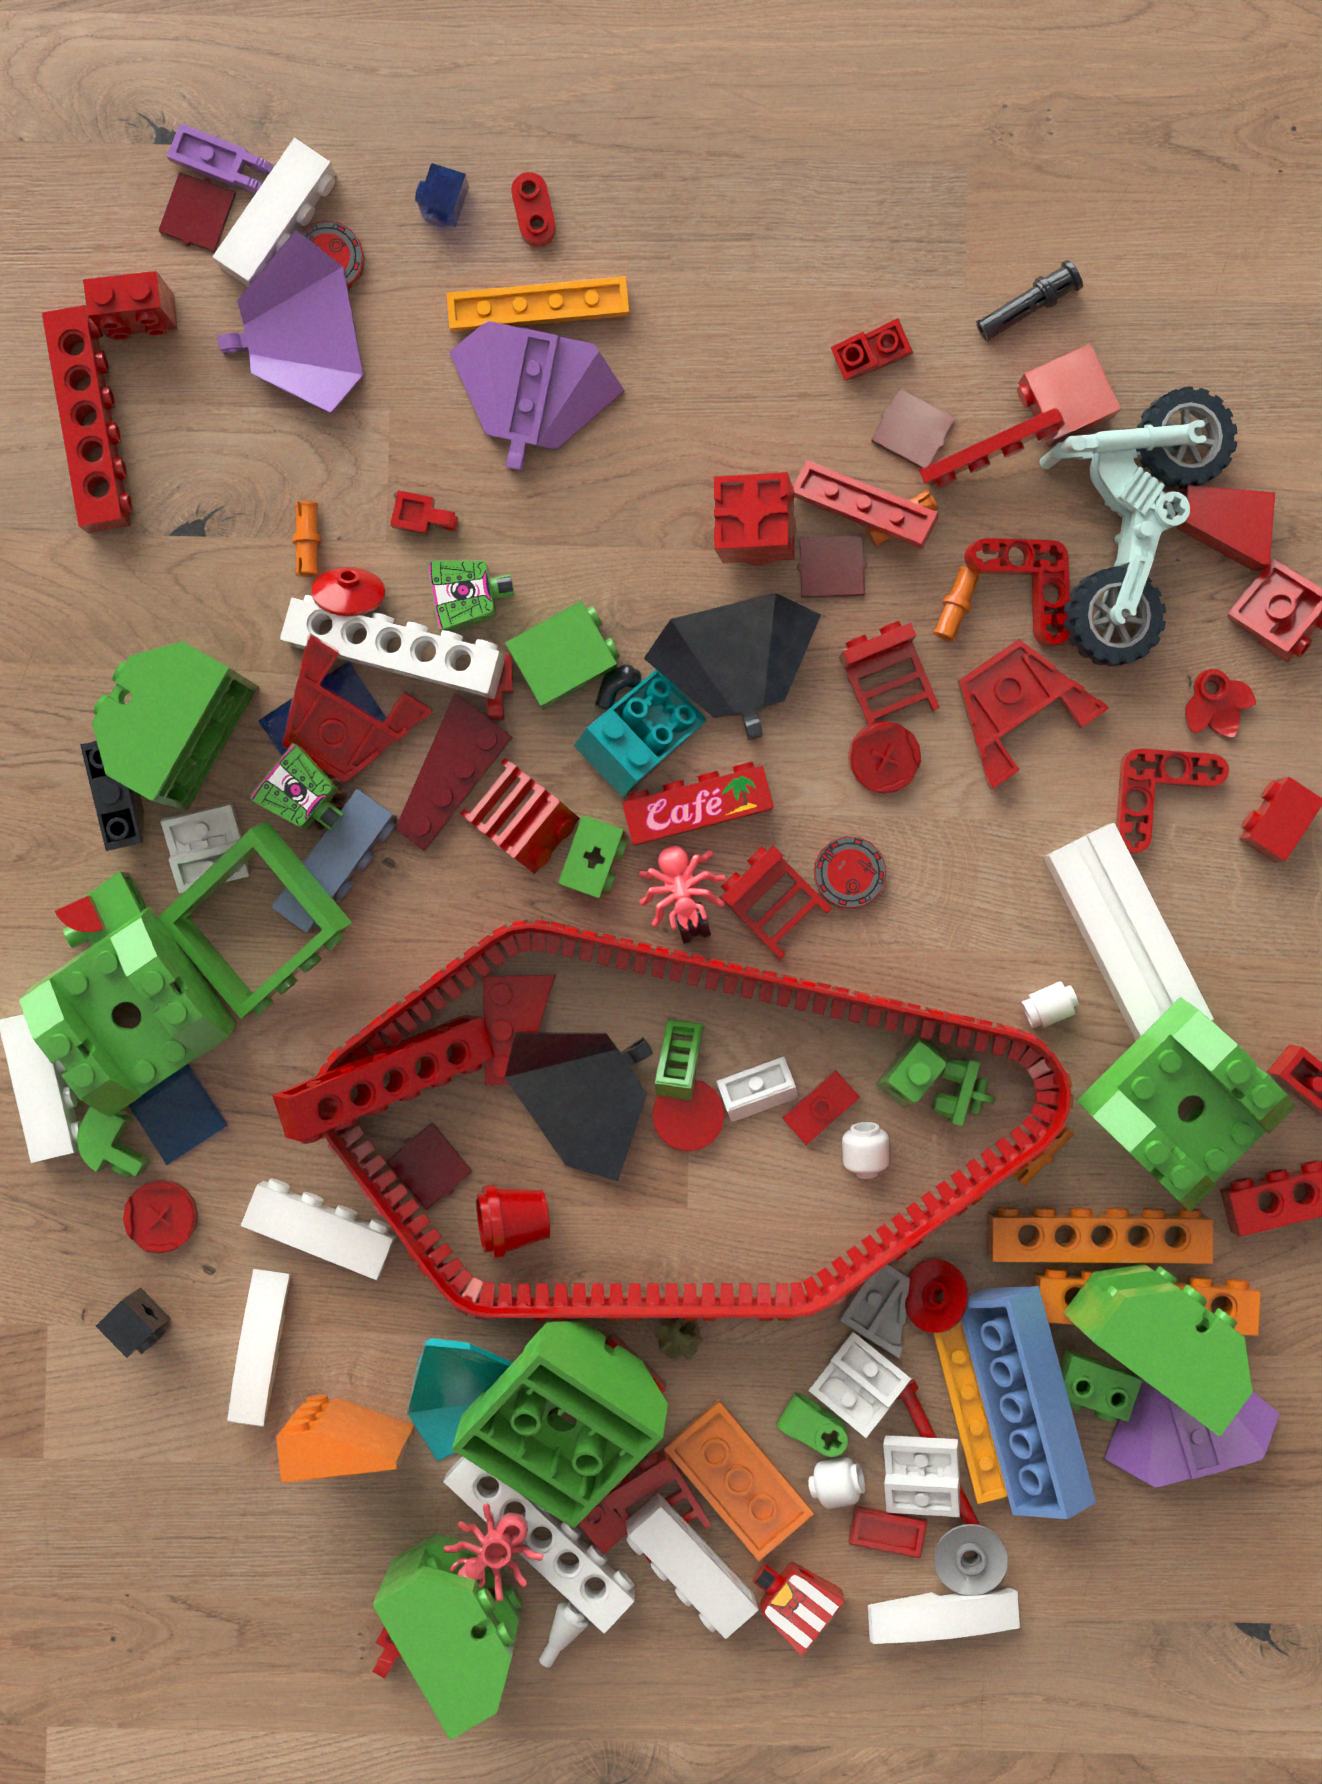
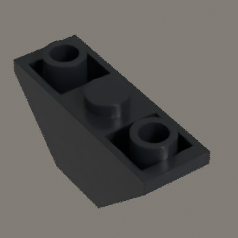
M97 741L80 744L105 850L112 851L143 843L144 809L140 794L105 774Z

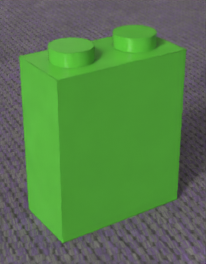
M582 600L505 642L542 710L618 668L615 659L620 657L617 648L610 637L606 640L603 639L598 630V627L603 624L593 606L586 609Z

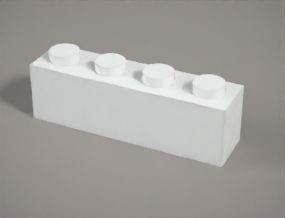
M294 138L213 255L219 268L249 287L295 230L298 231L301 225L306 226L310 222L315 212L314 206L320 197L327 196L332 190L336 174L331 162Z
M24 1014L1 1019V1038L30 1162H38L79 1151L77 1135L81 1121H77L74 1109L77 1106V1096L61 1076L65 1071L63 1065L58 1060L52 1064L32 1038Z
M270 1178L269 1182L262 1181L257 1184L241 1223L242 1227L377 1280L382 1275L397 1237L396 1233L390 1231L391 1226L376 1219H371L370 1223L356 1218L358 1214L356 1211L340 1205L336 1209L323 1204V1198L309 1192H303L302 1196L289 1191V1184L277 1179Z
M659 1493L626 1521L628 1533L626 1540L630 1547L638 1555L644 1553L652 1561L651 1567L661 1580L666 1581L669 1579L677 1587L675 1592L680 1600L688 1607L692 1604L700 1612L699 1617L711 1632L717 1630L727 1639L759 1610L754 1593Z

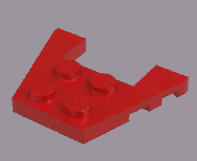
M310 633L304 649L282 746L287 749L292 743L300 746L320 769L327 770L329 774L346 783L381 755L384 749L394 741L401 739L419 721L426 719L432 713V708L403 691L385 721L382 722L321 685V681L339 655V650Z
M1020 639L957 681L985 778L990 789L995 788L1019 771V768L999 741V738L1052 701L1059 698L1079 728H1082L1109 709L1103 701L1097 700L1085 691L1083 686L1075 680L1069 679L1057 670L1055 665Z

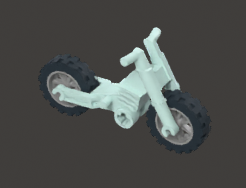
M1188 386L1179 390H1172L1153 401L1151 406L1145 409L1140 417L1142 422L1137 425L1136 429L1101 431L1092 435L1069 436L1064 442L1054 445L1049 452L1040 458V466L1046 470L1062 459H1092L1090 478L1093 485L1105 500L1104 505L1109 506L1112 511H1116L1122 517L1121 532L1114 537L1115 544L1119 546L1114 567L1097 571L1083 578L1080 584L1070 592V602H1067L1064 608V613H1067L1064 627L1065 630H1069L1071 636L1068 638L1072 646H1077L1079 649L1078 653L1083 658L1092 659L1094 664L1114 667L1135 662L1150 653L1149 650L1155 647L1161 639L1158 636L1165 629L1166 621H1163V614L1166 613L1165 603L1161 604L1159 597L1162 595L1157 587L1153 588L1150 584L1152 580L1148 575L1161 533L1182 524L1190 514V504L1183 494L1174 491L1165 494L1162 489L1164 486H1179V489H1185L1188 485L1198 486L1219 476L1222 473V469L1228 467L1233 458L1230 455L1237 448V441H1234V435L1238 434L1237 426L1232 423L1231 417H1233L1231 410L1229 408L1225 409L1222 405L1224 401L1217 395L1214 397L1209 395L1210 391L1199 388L1198 390H1193V387ZM1180 412L1181 425H1176L1169 417ZM1189 414H1192L1199 420L1190 423ZM1205 427L1208 438L1202 435L1201 428ZM1196 445L1207 446V451L1203 458H1201ZM1186 449L1194 464L1181 462ZM1137 455H1141L1142 458L1139 460L1144 468L1148 467L1151 473L1143 471L1142 467L1136 465L1134 458H1138ZM1103 592H1105V593H1104V596H1103V599H1102V602H1101V601H1100L1099 599H1097V598H1098L1099 595H1101ZM1093 606H1094V607H1096L1099 611H1097V612L1095 613V615H1094V617H1093V620H1092V609H1093ZM1124 623L1136 624V630L1131 638ZM1094 626L1100 631L1105 630L1103 637L1098 634ZM1114 628L1117 629L1123 643L1115 644L1109 642Z

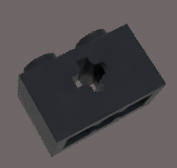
M140 1287L122 1299L96 1327L128 1358L136 1350L142 1355L149 1347L151 1348L167 1332L163 1326L171 1318Z

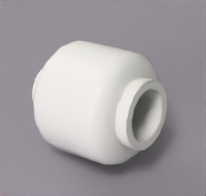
M873 1122L853 1124L850 1130L844 1133L842 1138L843 1165L847 1170L856 1173L858 1178L871 1179L877 1177L878 1172L885 1170L889 1166L890 1147L888 1134L880 1129L878 1124Z
M847 1456L818 1462L815 1465L814 1476H810L808 1480L811 1496L814 1499L818 1498L820 1503L827 1509L853 1505L859 1501L860 1494L865 1492V1480L862 1469L858 1463L854 1464Z

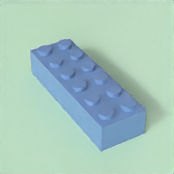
M1039 1286L984 1288L969 1295L967 1309L961 1322L1012 1514L1069 1519L1095 1504L1096 1500Z

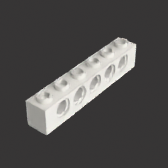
M305 595L304 600L291 598L280 640L289 646L305 649L307 637L311 633L339 650L338 659L492 699L495 698L506 657L500 651H497L498 645L479 639L476 640L475 645L462 642L463 636L442 630L441 636L427 633L428 627L414 622H407L406 627L393 624L394 618L379 613H373L372 618L361 615L339 616L321 609L314 602L312 596ZM331 619L333 624L331 631L326 635H320L319 627L321 623ZM366 628V639L360 644H354V633L358 629ZM394 637H400L401 647L394 653H388V642ZM428 646H435V657L429 662H422V651ZM462 655H470L471 663L469 667L464 671H456V660Z
M462 1456L447 1472L443 1482L486 1523L487 1519L484 1517L483 1505L488 1503L494 1515V1528H496L500 1518L509 1513L506 1505L513 1501L520 1502L526 1510L521 1516L526 1519L528 1525L527 1537L521 1545H527L533 1552L542 1553L543 1560L529 1559L524 1553L519 1554L605 1634L635 1601L634 1583L631 1578L620 1569L617 1572L614 1571L606 1563L608 1559L605 1554L603 1555L593 1544L589 1547L580 1538L581 1533L577 1527H570L497 1478H495L499 1484L497 1489H484L480 1484V1479L485 1476L495 1477ZM537 1527H546L551 1531L552 1536L547 1540H539L534 1536L533 1530ZM565 1552H572L578 1557L579 1561L574 1565H566L561 1562L559 1556ZM597 1577L605 1582V1586L600 1590H592L587 1586L586 1581Z

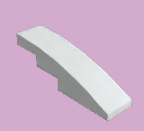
M253 1269L237 1352L227 1418L228 1422L258 1427L265 1426L279 1359L278 1348L285 1319L284 1309L291 1280L290 1274Z
M1005 1588L976 1596H967L959 1593L938 1596L931 1592L868 1605L870 1642L873 1644L944 1640L1020 1628L1018 1591L1012 1588Z

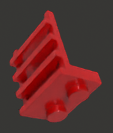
M897 621L879 629L881 635L870 640L867 639L866 635H862L845 643L847 649L842 651L839 659L844 666L848 681L852 685L856 695L855 698L861 707L865 722L868 725L875 722L878 718L924 699L928 700L932 711L940 708L912 642L916 637V633L911 623L901 626L900 621ZM911 659L915 668L914 672L866 692L862 691L858 680ZM916 679L920 680L923 692L871 712L867 703L868 699Z
M504 758L501 764L507 769L471 813L464 808L460 814L535 874L540 867H543L550 860L552 852L559 843L572 833L576 822L580 818L560 800ZM518 777L519 779H521L517 786L512 790V792L508 795V797L504 800V802L500 805V807L484 825L482 823V820L486 817V815L491 811V809L495 806V804L499 801V799L503 796L507 789L512 785L516 778ZM530 790H535L536 792L532 795V797L528 800L524 807L519 811V813L515 816V818L511 821V823L507 826L503 833L500 836H498L496 832L500 829V827L505 823V821L509 818V816L513 813V811L517 808L521 801L526 797Z
M774 845L768 851L761 846L747 860L751 867L742 876L735 872L720 886L725 893L719 898L724 900L731 910L781 959L786 954L776 943L816 904L826 914L832 908L782 858L784 855ZM787 873L796 883L755 923L746 912ZM802 888L811 899L769 938L761 930V927Z
M664 1448L658 1452H651L646 1455L603 1498L610 1511L616 1508L626 1524V1521L631 1517L626 1510L628 1507L675 1479L681 1489L666 1497L665 1500L673 1506L687 1498L692 1508L683 1512L680 1516L687 1523L698 1516L705 1529L711 1526V1522L705 1514L702 1505L697 1501L691 1487L683 1478L680 1469L665 1452ZM644 1554L647 1561L651 1563L652 1561Z

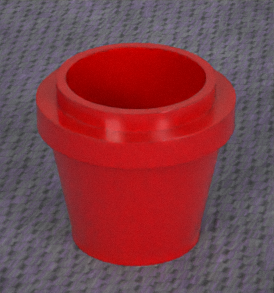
M493 1184L482 1186V1194H476V1213L483 1252H490L492 1259L504 1258L505 1253L550 1238L549 1212L543 1189L496 1188Z

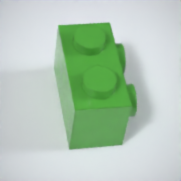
M1066 1349L1060 1368L1071 1409L1081 1411L1082 1406L1095 1410L1094 1415L1102 1420L1115 1423L1118 1418L1128 1422L1142 1379L1134 1372Z

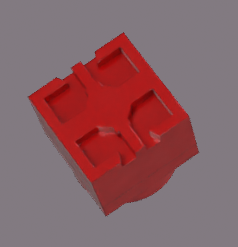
M788 473L714 476V549L722 563L745 562L752 565H766L780 560H795L796 523L794 518V488Z

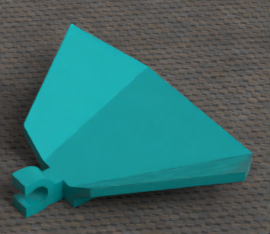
M430 1338L425 1341L422 1355L418 1358L413 1377V1388L407 1407V1414L437 1461L455 1453L452 1450L461 1415L481 1393L486 1392L513 1362L470 1343Z

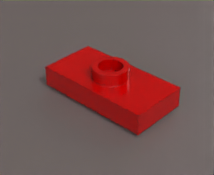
M834 1070L784 1114L782 1119L802 1142L807 1145L853 1105L860 1096L838 1071Z
M604 1499L578 1524L603 1555L628 1534L626 1524L615 1508L610 1511Z

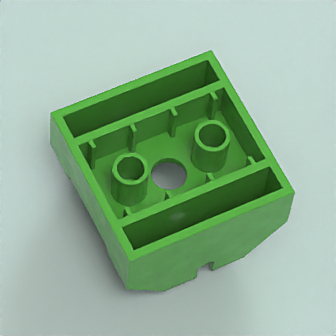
M181 641L130 655L127 662L122 661L113 674L112 681L116 685L110 696L102 695L94 707L93 714L96 716L92 721V726L107 776L153 802L188 811L255 694L258 685ZM128 693H131V701L128 704H125V696Z
M150 906L30 987L19 999L32 1038L52 1064L58 1060L63 1065L65 1071L61 1076L76 1096L109 1118L198 1056H202L229 1038L237 1024ZM172 982H175L179 986L181 993H179L176 990ZM122 1002L133 1003L141 1012L140 1024L131 1029L120 1027L113 1018L114 1007Z
M1181 997L1077 1100L1111 1136L1190 1212L1216 1187L1214 1183L1266 1131L1270 1134L1296 1108L1280 1086L1268 1074L1257 1067L1258 1064L1235 1041L1199 1009ZM1188 1096L1200 1097L1204 1107L1193 1108L1188 1113L1186 1121H1182L1178 1116L1180 1102Z
M1144 1264L1093 1272L1063 1314L1095 1344L1220 1437L1253 1393L1245 1337L1234 1329L1238 1322L1219 1308L1213 1314L1204 1307L1207 1303L1204 1296L1189 1285H1186L1183 1290L1174 1285L1178 1279L1161 1266L1156 1271Z
M582 1320L547 1322L525 1345L524 1351L486 1392L481 1393L461 1415L452 1446L453 1451L572 1528H575L663 1439L668 1407L667 1401L643 1361L620 1345L613 1349L605 1344L606 1336ZM559 1407L557 1414L553 1413L551 1416H548L550 1410ZM567 1412L577 1420L574 1424H570L560 1416Z
M434 1534L391 1560L372 1606L445 1733L452 1740L498 1712L512 1659L513 1644L516 1642L515 1636L523 1601L514 1586L508 1587L503 1579V1600L501 1602L496 1600L495 1592L490 1593L487 1589L491 1587L495 1590L494 1575L489 1566L485 1568L486 1582L482 1588L478 1584L480 1579L476 1581L475 1579L457 1575L459 1569L464 1564L459 1565L451 1572L450 1567L460 1557L468 1559L477 1557L478 1554L465 1549L457 1553H445V1546L455 1545L463 1540ZM499 1568L501 1576L504 1575V1568Z

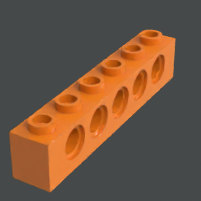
M998 1207L997 1213H987V1257L992 1262L1213 1264V1219L1201 1215V1209H1193L1190 1212L1186 1208L1179 1209V1214H1165V1209L1143 1208V1214H1129V1209L1106 1208V1214H1092L1091 1208L1073 1207L1070 1208V1214L1056 1213V1208L1035 1207L1034 1213H1019V1208ZM1025 1225H1033L1035 1234L1032 1240L1026 1243L1020 1242L1018 1239L1019 1230ZM1068 1225L1071 1229L1069 1239L1063 1243H1057L1055 1240L1056 1230L1060 1226ZM1098 1226H1105L1107 1229L1106 1238L1100 1243H1093L1091 1239L1092 1231ZM1135 1226H1141L1143 1229L1141 1240L1137 1243H1130L1128 1240L1129 1231ZM1172 1226H1177L1179 1229L1178 1239L1174 1243L1167 1244L1165 1242L1166 1231Z
M1046 1267L1045 1273L1034 1272L1033 1286H1039L1048 1323L1075 1325L1063 1314L1069 1305L1065 1302V1294L1073 1287L1081 1289L1092 1273L1098 1270L1084 1269L1081 1270V1275L1067 1274V1269ZM1191 1276L1190 1282L1176 1281L1174 1284L1181 1290L1186 1285H1189L1204 1296L1207 1301L1204 1307L1211 1312L1213 1300L1219 1296H1224L1225 1306L1222 1311L1238 1322L1234 1329L1241 1335L1258 1336L1261 1292L1249 1286L1248 1280L1228 1278L1226 1279V1284L1212 1283L1213 1279L1209 1277Z

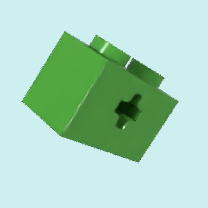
M582 815L558 884L599 899L603 892L609 894L616 877V873L610 872L614 859L622 860L628 843V839L623 838L624 829ZM595 848L601 849L600 855L605 859L603 865L596 864L594 869L589 868L590 862L585 858L586 853H593Z

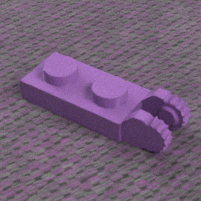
M184 124L179 125L167 154L168 160L172 163L233 187L238 185L242 189L254 194L257 193L262 183L242 175L244 166L247 165L251 169L269 175L274 168L273 164L248 153L245 148Z

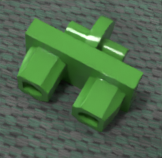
M964 1058V1061L948 1059V1064L941 1072L940 1077L958 1082L954 1096L936 1091L931 1110L947 1117L949 1122L963 1126L970 1098H973L969 1112L980 1115L983 1102L994 1104L995 1096L986 1094L989 1080L979 1077L976 1090H973L980 1062Z

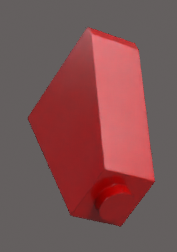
M1189 485L1180 492L1187 498L1190 504V514L1185 522L1177 525L1176 529L1252 571H1260L1270 565L1275 492Z

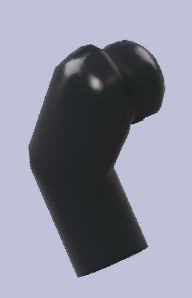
M624 664L605 674L595 706L607 710L614 705L618 690L626 686L635 688L641 682V672L633 668L632 665Z

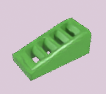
M667 1019L655 1079V1091L658 1096L685 1100L692 1099L703 1024ZM673 1035L693 1037L692 1042L675 1040ZM671 1049L690 1052V1055L670 1052ZM674 1064L687 1066V1070L669 1068L668 1065Z

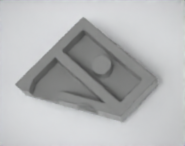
M887 1264L861 1283L862 1287L853 1293L840 1313L839 1320L899 1358L902 1352L901 1336L902 1327L905 1324V1301L908 1296L910 1278L890 1264Z

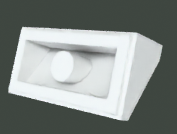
M784 1056L716 1081L732 1122L799 1097Z

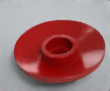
M340 567L331 569L319 575L312 584V598L314 602L324 611L339 616H359L369 613L378 608L385 597V587L381 579L361 568Z
M929 1259L918 1264L908 1276L910 1282L908 1296L905 1301L906 1313L912 1323L925 1332L943 1333L949 1331L960 1322L967 1309L969 1295L966 1280L961 1271L946 1260ZM943 1291L944 1299L941 1303L939 1295Z

